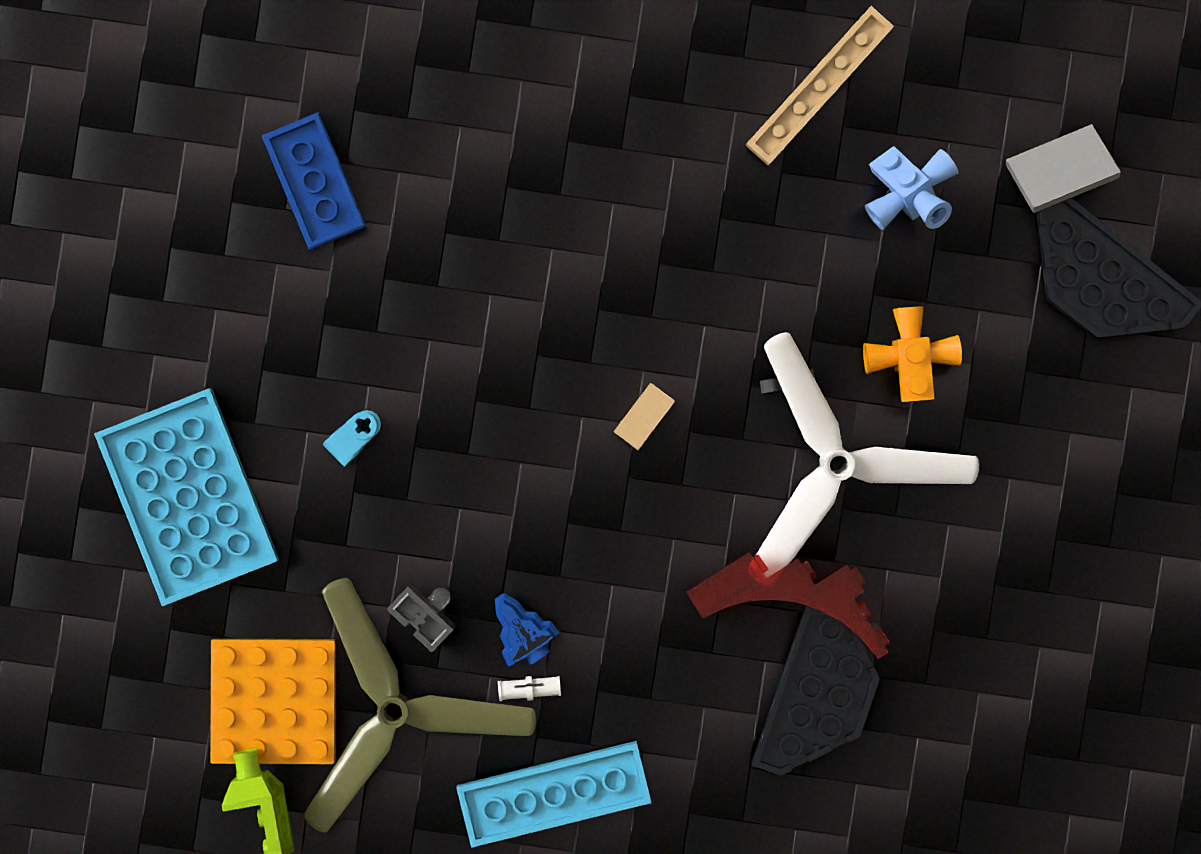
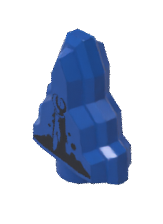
M506 593L495 598L496 616L503 626L500 634L504 644L502 655L508 667L524 659L531 665L550 652L547 644L560 634V631L552 621H544L537 612L525 611L518 600Z

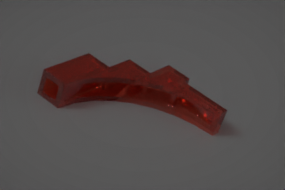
M748 552L686 592L702 618H706L726 607L747 601L780 600L800 603L821 610L844 623L865 642L877 659L888 653L886 645L890 641L881 627L873 628L868 620L873 615L865 602L862 600L857 603L855 597L864 592L862 585L866 583L857 567L850 569L846 565L816 584L813 579L817 577V574L808 560L802 563L798 558L767 577L764 572L769 569L759 554L754 557L752 552Z

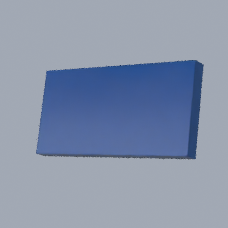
M319 112L262 135V139L310 251L367 227Z

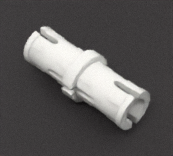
M525 676L526 679L498 681L499 701L527 698V701H533V697L561 696L560 676L532 679V676Z

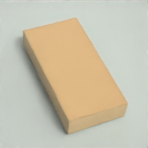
M650 383L613 432L639 450L674 404L675 400Z

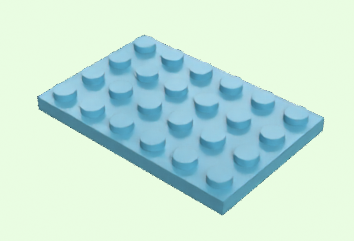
M212 388L94 433L162 606L279 561Z

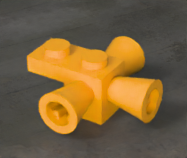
M924 306L893 309L901 339L892 341V346L864 343L863 345L864 367L867 374L894 366V372L899 371L901 402L934 399L931 363L960 366L962 362V348L958 335L931 343L929 337L920 338Z

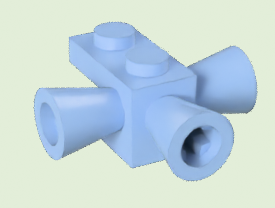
M894 146L869 164L871 171L891 191V193L864 205L872 221L881 230H884L901 210L912 220L921 216L926 226L930 229L938 228L948 220L952 207L948 202L935 196L932 186L959 174L955 163L945 151L939 149L921 170L914 166Z

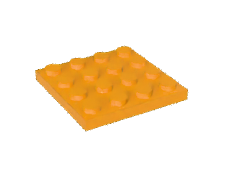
M212 639L211 764H235L233 754L237 751L257 748L259 764H334L336 762V639Z

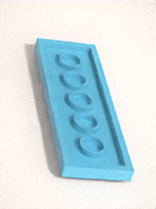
M637 741L460 784L456 787L471 848L652 803Z

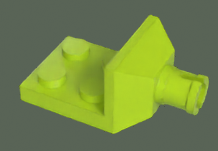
M257 748L235 752L233 759H235L237 773L236 777L231 781L222 803L223 812L260 805L261 808L257 811L259 826L261 828L264 827L266 839L263 840L264 854H292L295 848L283 783L268 770L261 771Z

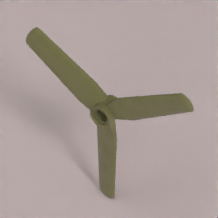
M341 578L324 587L322 594L360 686L378 705V709L374 717L358 728L305 811V820L312 828L321 833L329 831L390 751L396 728L404 723L427 732L510 736L533 735L536 729L537 717L536 712L532 708L433 695L408 699L400 693L398 670L349 578ZM390 703L398 704L402 709V715L396 718L391 717L387 712V705Z

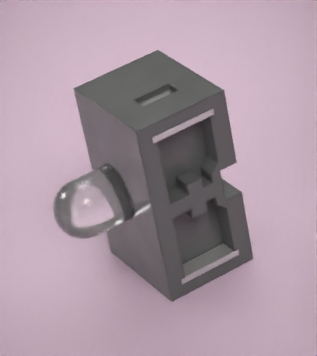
M411 583L386 609L404 627L410 623L416 628L417 631L413 635L431 652L456 627L441 611L450 601V593L445 588H437L427 598Z

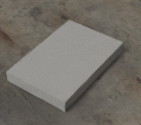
M1092 124L1006 159V166L1033 213L1118 179L1121 173Z

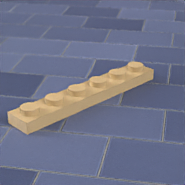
M870 6L745 146L769 166L894 26L876 9Z

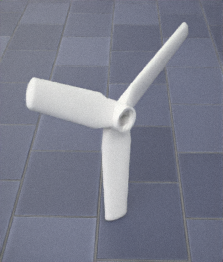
M786 332L780 333L769 339L764 345V349L805 442L820 455V466L800 482L749 565V573L758 582L767 586L775 584L835 503L841 481L848 479L850 476L868 483L973 484L979 472V460L976 456L883 447H870L847 452L842 447L839 423L792 336ZM836 456H843V467L839 470H831V460Z

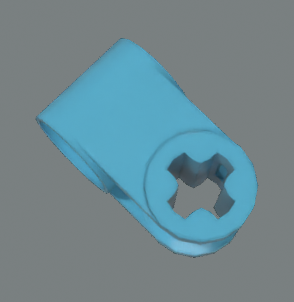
M369 410L358 412L343 426L338 428L323 443V446L345 467L380 431L381 420L378 414ZM369 418L371 420L369 424L371 431L368 429L361 431L359 428L362 425L360 419L365 420Z

